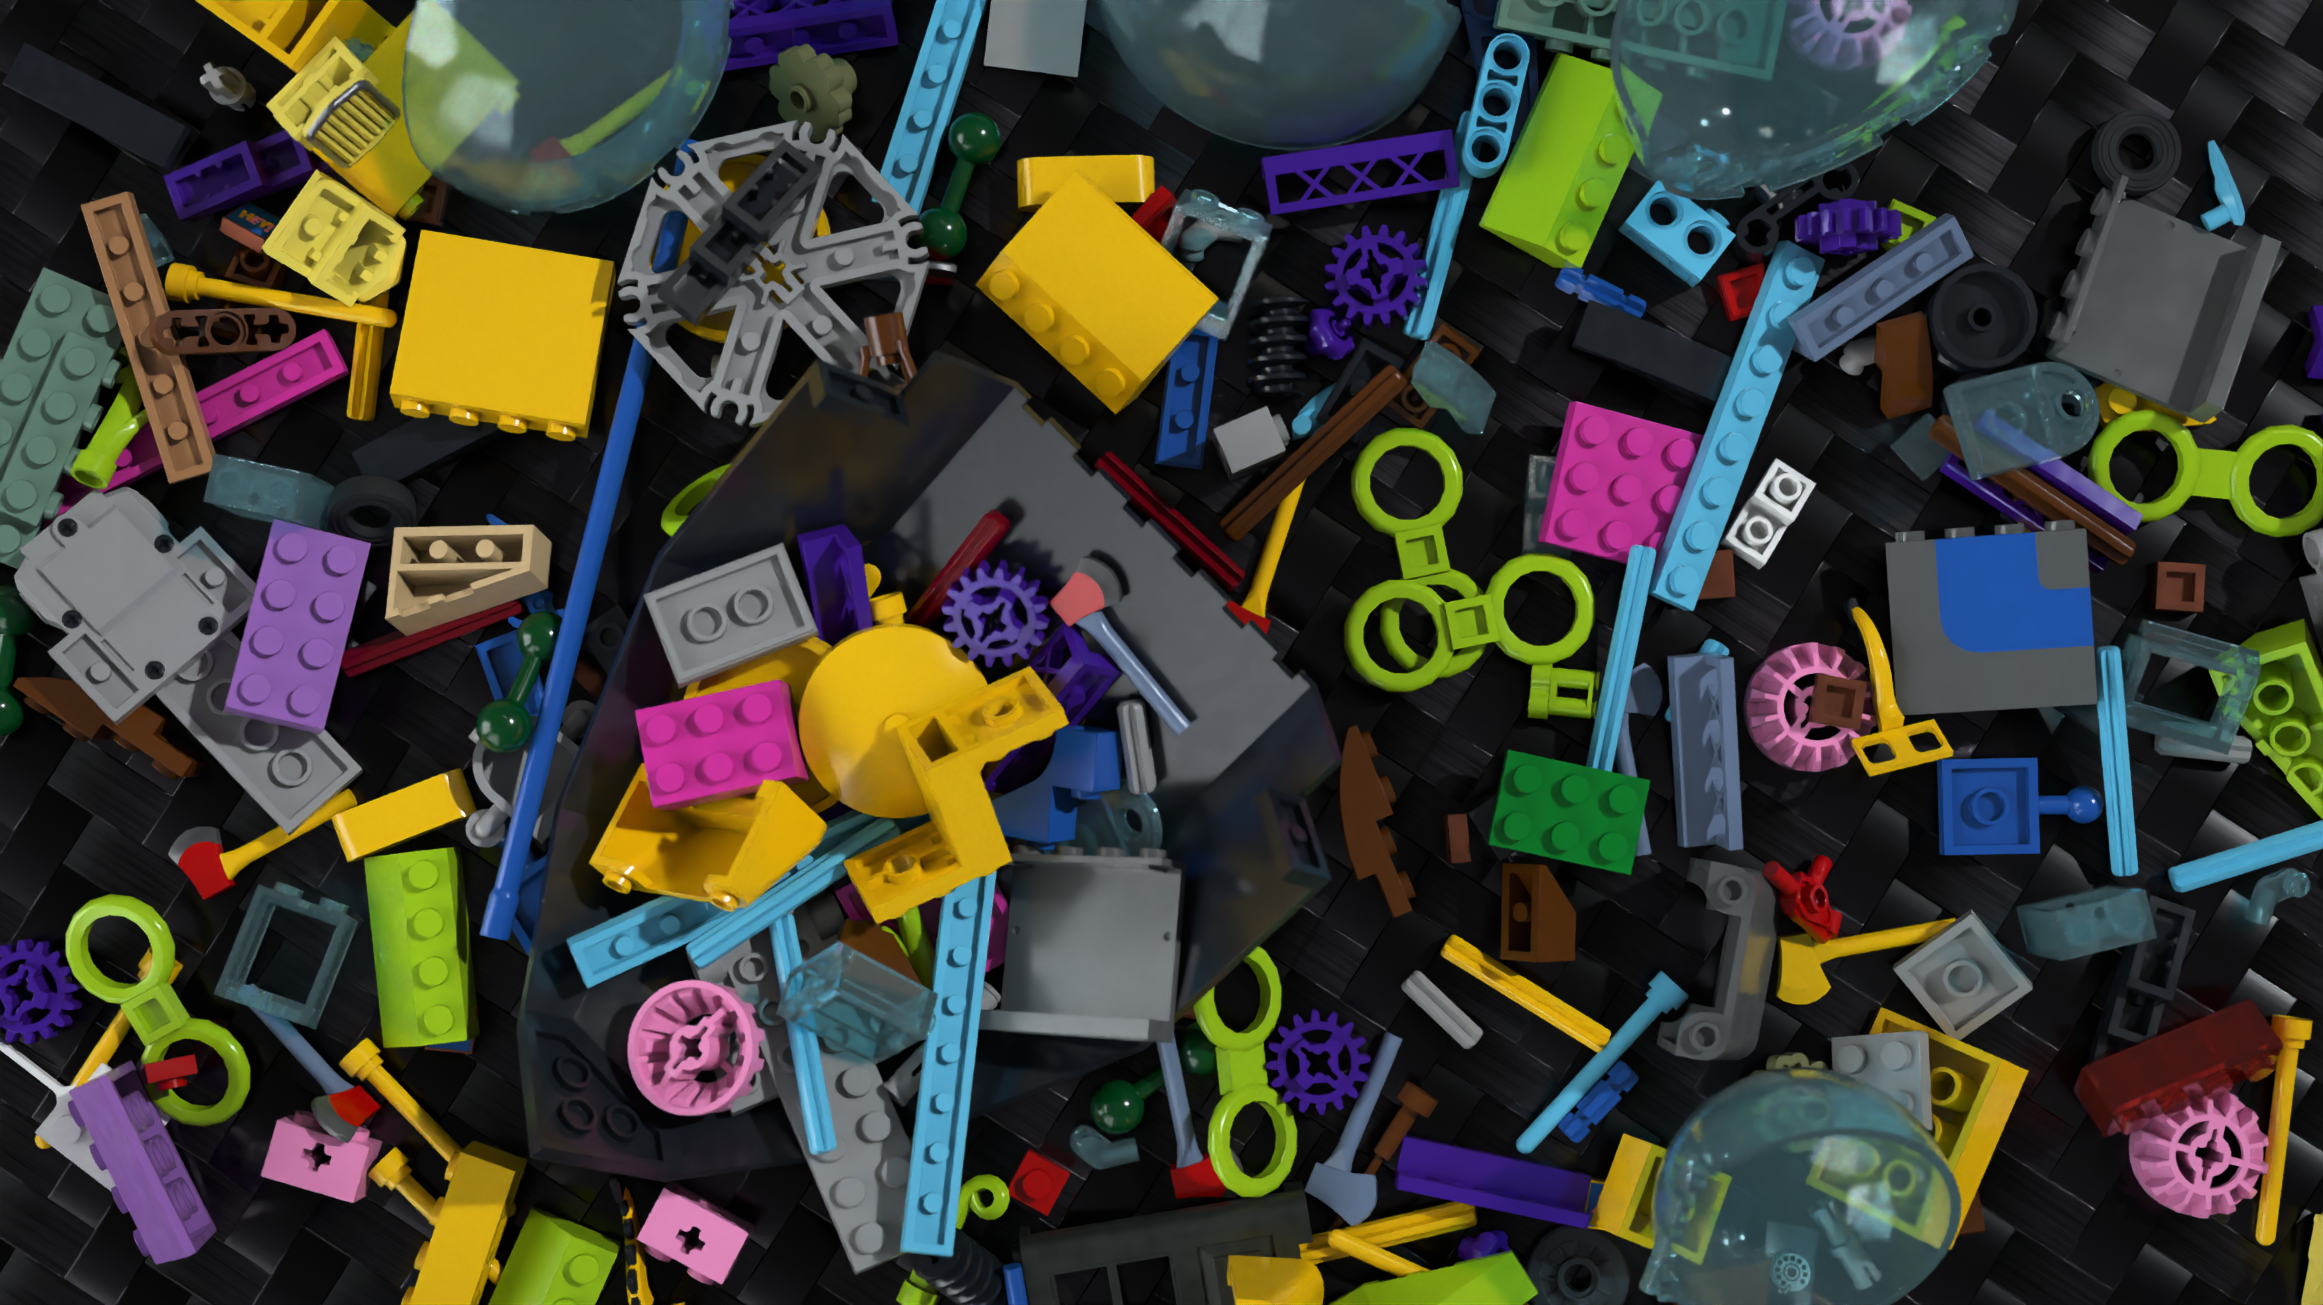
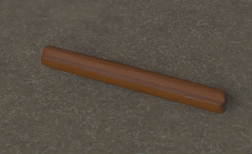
M1391 364L1386 365L1221 518L1220 525L1224 532L1235 541L1242 539L1407 386V381L1402 373Z
M1942 414L1930 427L1928 436L1931 440L2051 521L2075 520V529L2086 528L2087 545L2116 565H2124L2134 554L2136 547L2134 541L1948 415Z

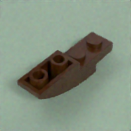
M24 677L18 678L13 684L14 687L26 694L23 701L28 706L44 715H49L51 712L65 721L62 728L75 738L84 742H88L89 739L109 740L113 732H116L112 737L115 742L134 753L142 750L155 759L151 765L171 779L177 780L179 776L197 777L208 762L169 735L179 720L148 701L142 704L119 725H116L74 680Z
M1353 725L1346 728L1340 749L1343 763L1338 767L1337 775L1338 810L1342 836L1355 879L1361 880L1374 874L1390 914L1396 918L1413 911L1408 900L1416 897L1406 871L1396 872L1390 855L1398 853L1388 827L1385 826L1379 829L1376 821L1393 814L1390 804L1396 802L1397 798L1387 775L1381 777L1377 775L1372 759L1379 757L1369 731L1360 733L1358 726Z

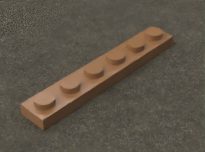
M126 191L82 204L83 215L169 484L221 470L185 356L165 355L159 352L150 340L149 331L152 322L159 315L169 312L170 308L133 193ZM172 320V325L163 329L164 337L172 338L174 346H178L179 337Z

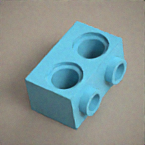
M1660 177L1618 231L1693 288L1702 280L1736 235L1728 229L1730 223L1721 214L1710 208L1704 211L1690 200L1692 194L1682 184L1672 179L1666 182ZM1654 204L1666 206L1671 212V224L1659 225L1655 223L1650 216V206ZM1700 233L1705 236L1709 243L1708 253L1697 254L1693 252L1688 246V234Z

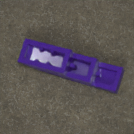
M283 130L256 143L245 140L163 177L179 221H188L307 182L316 169L324 174L335 170L314 151L310 152L292 138L286 130Z

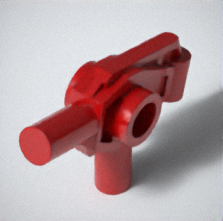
M1824 855L1815 856L1806 875L1803 872H1794L1790 875L1776 861L1768 862L1763 867L1762 875L1781 892L1779 901L1783 913L1801 926L1818 943L1825 944L1829 939H1836L1840 929L1842 914L1831 909L1828 893L1823 886L1832 867V861Z

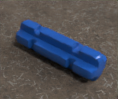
M1564 267L1561 269L1555 282V286L1570 295L1575 292L1579 294L1577 298L1586 303L1591 299L1641 319L1647 304L1643 299L1633 294L1627 297L1623 295L1624 290L1592 274L1587 277L1583 275L1584 270L1580 268Z
M1617 1061L1606 1072L1609 1077L1605 1081L1601 1078L1575 1105L1578 1110L1574 1114L1569 1111L1559 1122L1560 1130L1576 1144L1580 1143L1591 1132L1588 1127L1592 1123L1596 1126L1622 1099L1619 1094L1623 1090L1628 1093L1638 1082V1075L1623 1061Z

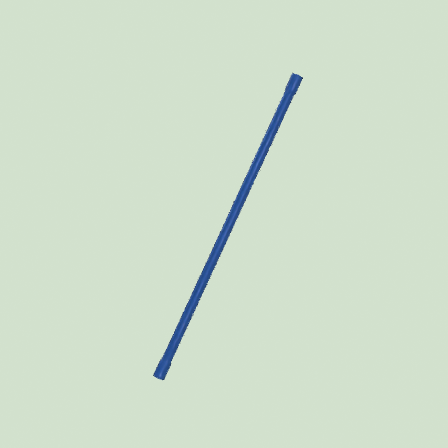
M682 139L679 150L686 152L694 163L699 162L697 154L687 146L699 141ZM678 156L673 176L681 175L685 169V165ZM680 211L670 212L664 217L651 268L656 274L677 269L689 221L687 215ZM647 321L641 325H637L636 329L645 325ZM635 337L628 358L495 885L490 892L480 930V935L509 941L519 901L518 891L654 359Z

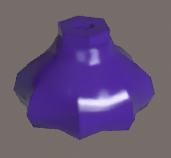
M1325 305L1321 309H1313L1308 317L1309 332L1307 341L1303 342L1304 348L1311 356L1323 354L1333 360H1339L1353 354L1355 350L1353 342L1354 333L1349 328L1351 326L1350 320L1335 312L1330 305Z
M1502 1230L1483 1232L1476 1238L1468 1236L1462 1239L1458 1248V1255L1465 1261L1510 1251L1511 1248L1507 1244L1508 1236Z

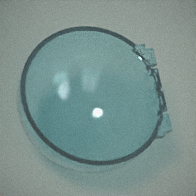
M1810 1067L1778 1068L1753 1074L1726 1086L1708 1098L1691 1113L1670 1141L1661 1160L1654 1184L1651 1205V1230L1654 1246L1639 1286L1644 1293L1657 1295L1659 1302H1677L1679 1305H1891L1920 1284L1936 1268L1947 1253L1955 1238L1960 1222L1961 1197L1959 1187L1947 1159L1932 1134L1918 1117L1884 1090L1858 1077L1828 1069Z

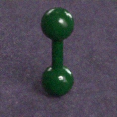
M965 113L959 116L950 126L947 137L948 146L952 155L957 160L940 207L926 210L919 216L920 219L916 221L922 223L924 233L914 235L916 246L918 248L927 247L929 252L928 258L938 261L951 259L958 255L965 246L967 228L958 211L974 167L990 162L998 153L1001 145V134L997 124L983 113Z
M16 583L0 586V737L13 733L24 721L26 714L25 702L21 694L11 687L19 636L34 629L40 619L21 598Z
M549 611L535 612L526 617L518 628L517 645L521 654L525 657L506 699H497L488 703L480 711L476 722V730L480 741L485 747L494 752L511 753L517 751L527 743L531 736L532 719L524 705L542 666L551 665L562 622V617Z
M1197 1022L1185 1026L1176 1037L1182 1073L1186 1071L1192 1075L1206 1076L1218 1070L1216 1045L1208 1040ZM1161 1065L1134 1084L1124 1080H1111L1099 1086L1094 1092L1090 1103L1091 1115L1096 1125L1103 1131L1111 1134H1123L1134 1129L1141 1121L1144 1113L1143 1100L1165 1086Z

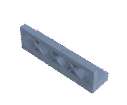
M1948 213L1943 214L1789 317L1787 320L1796 335L1792 350L1815 362L1972 258L1974 254L1955 216Z
M1715 652L1667 656L1677 845L1686 848L1716 844L1729 851L1743 849L1734 658Z

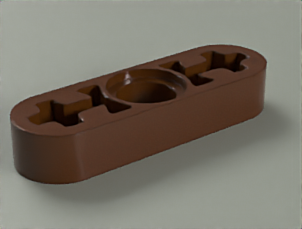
M275 307L173 310L161 314L154 319L150 326L149 335L153 346L159 352L169 356L268 353L287 348L296 336V325L288 312ZM244 317L249 318L248 323L246 322ZM269 317L272 318L273 325L281 326L282 334L274 337V343H271L270 335L267 334L248 336V327L265 325L269 322ZM195 318L201 319L199 326ZM217 318L228 319L236 329V337L230 345H221L212 337L211 326ZM172 320H175L176 326L179 329L199 327V336L182 338L178 340V346H174L172 338L164 337L163 329L170 327ZM199 338L203 347L198 346ZM247 338H249L251 345L246 344Z

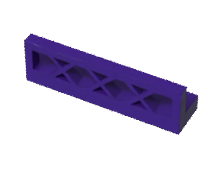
M823 0L702 1V36L711 71L715 73L778 63L779 53L795 45L809 44L814 49L816 55L821 53L834 55L899 45L892 0H828V3L818 6H812V4ZM771 8H782L778 12L765 13L766 10ZM735 14L731 19L714 21V17Z
M1452 129L1264 157L1260 161L1263 180L1266 182L1270 216L1460 186ZM1444 153L1446 179L1428 181L1413 169L1422 156ZM1414 157L1409 165L1400 160ZM1391 161L1404 170L1393 187L1381 188L1366 177L1373 165L1378 162ZM1367 164L1362 173L1353 167ZM1339 168L1346 169L1357 178L1348 192L1341 195H1333L1319 184L1328 170ZM1321 171L1315 180L1306 174ZM1297 175L1310 185L1299 201L1279 204L1276 178ZM1408 175L1420 182L1401 185ZM1361 182L1372 189L1354 192ZM1314 189L1325 196L1307 200Z
M1983 411L1964 425L1965 428L2123 535L2127 536L2136 531L2143 517L2141 513L1987 411ZM1951 452L1947 454L1939 470L1940 472L2019 524L2024 523V527L2031 532L2045 531V521H2043L2041 513L2022 500L2013 501L2004 495L2002 487L1982 473L1972 474L1958 464L1960 458ZM2088 550L2089 570L2095 574L2102 572L2109 559L2098 552L2095 555Z
M845 524L797 535L808 607L819 634L816 637L833 647L847 636L862 629L872 627L873 622L862 547Z
M1063 622L1028 665L1039 678L1044 674L1043 683L1064 709L1069 723L1066 726L1078 725L1122 673V670L1109 655L1089 651L1080 627L1074 623L1068 627L1065 622ZM1068 645L1072 657L1060 669L1063 650ZM1056 730L1051 736L1043 740L1031 741L1010 751L1000 760L986 762L980 772L986 790L1007 794L1026 785L1053 754Z
M1405 1135L1400 1143L1393 1183L1398 1190L1588 1229L1590 1214L1585 1210L1591 1181L1589 1173Z

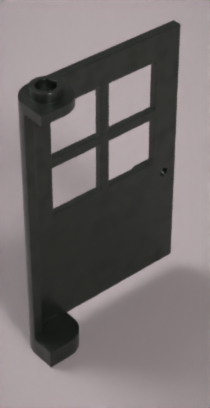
M1300 1180L1283 1183L1285 1192L1267 1194L1262 1197H1249L1030 1234L1029 1226L1020 1227V1244L1011 1246L1013 1263H1020L1022 1265L1030 1305H1060L1055 1275L1106 1266L1113 1305H1123L1117 1265L1169 1256L1177 1305H1235L1232 1286L1227 1284L1226 1278L1228 1255L1301 1259L1299 1244L1313 1242L1303 1182Z

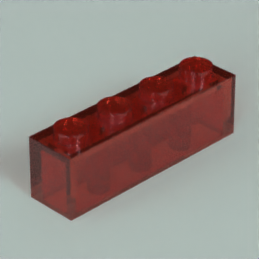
M2250 998L2082 1067L2073 1090L2104 1138L2120 1131L2127 1135L2140 1130L2149 1122V1119L2164 1113L2166 1117H2172L2181 1113L2191 1105L2192 1101L2204 1096H2207L2208 1099L2218 1098L2227 1093L2235 1083L2247 1078L2250 1082H2256L2265 1078L2275 1070V1062L2284 1045Z

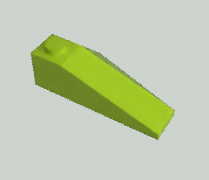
M2304 619L2254 634L2209 666V673L2228 716L2246 730L2255 740L2256 747L2265 756L2268 755L2286 775L2287 781L2323 820V665Z
M1510 1250L1456 1262L1453 1266L1426 1272L1420 1270L1407 1273V1276L1381 1282L1379 1280L1366 1282L1328 1305H1523L1536 1296L1538 1290L1514 1252Z

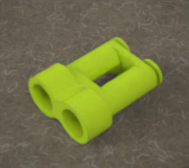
M1553 664L1533 665L1528 718L1548 719V715L1587 719L1593 717V719H1596L1598 700L1593 702L1594 688H1596V691H1599L1600 672L1595 674V671L1553 668ZM1558 687L1588 690V698L1557 697Z

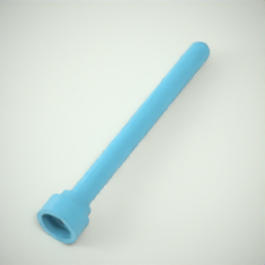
M1660 970L1648 983L1651 987L1645 994L1648 999L1612 1036L1604 1049L1598 1052L1517 1139L1516 1147L1520 1153H1531L1662 1011L1665 1014L1672 1008L1677 1011L1689 998L1665 973Z

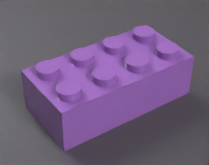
M277 519L273 520L223 712L316 734L323 732L371 543Z

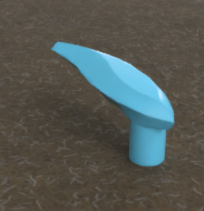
M2214 140L2208 142L2209 159L2215 177V192L2221 205L2200 216L2203 225L2209 232L2230 221L2234 225L2242 226L2245 220V211L2236 184Z
M1336 383L1319 392L1300 410L1292 422V441L1305 438L1322 426L1315 418Z

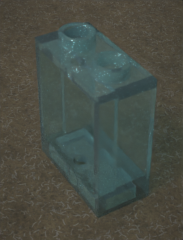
M1185 189L1175 204L1160 244L1172 256L1188 215L1253 242L1229 304L1218 300L1196 327L1200 331L1226 341L1236 322L1274 225L1265 222L1264 217L1254 210L1248 208H1238L1236 210L1219 203L1220 199L1208 191L1195 189L1192 192Z
M214 454L203 501L238 517L271 524L274 519L331 533L332 530L327 518V508L330 494L335 487L309 473Z
M2143 619L2138 634L2129 633L2121 655V661L2127 662L2122 674L2127 727L2228 755L2261 673L2259 651ZM2151 653L2228 674L2210 722L2133 701Z
M276 881L274 888L270 889L258 884L214 994L316 1030L359 921L346 915L349 906L334 900L321 897L317 905L302 900L301 897L304 891ZM276 906L336 926L306 1004L245 984Z
M2107 885L2016 907L2028 954L2063 961L2157 938L2146 890ZM2068 903L2074 905L2072 907L2065 908V906Z
M837 942L790 971L776 1014L876 1065L929 1036L936 1022V1015L933 1011L938 994L845 944Z

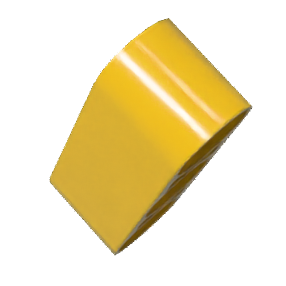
M1147 155L1030 157L1017 161L1018 209L1025 212H1037L1076 169H1079L1122 210H1138L1155 192L1154 158Z
M458 768L331 817L346 860L349 863L469 818L477 809L462 769Z

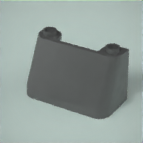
M1691 857L1687 881L1697 884L1704 891L1707 898L1706 909L1729 915L1712 1007L1688 1002L1687 1011L1681 1018L1672 1022L1660 1021L1656 1045L1675 1056L1696 1060H1740L1747 1057L1755 1049L1758 1042L1782 912L1779 901L1781 892L1762 875L1760 870Z

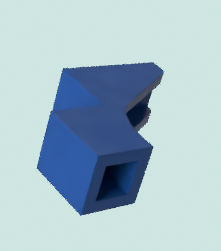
M1085 724L1064 726L1056 730L1054 751L1047 768L1041 776L1033 782L991 801L1005 841L1015 842V838L1025 839L1026 845L1034 846L1035 849L1053 850L1055 842L1074 840L1078 798L1100 799L1101 791L1120 789L1123 756L1120 730Z

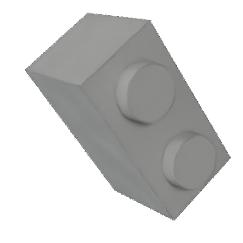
M1265 406L1214 428L1212 441L1231 483L1282 461L1286 452L1285 447L1288 446L1287 441H1290V437L1280 414L1271 417L1268 407Z

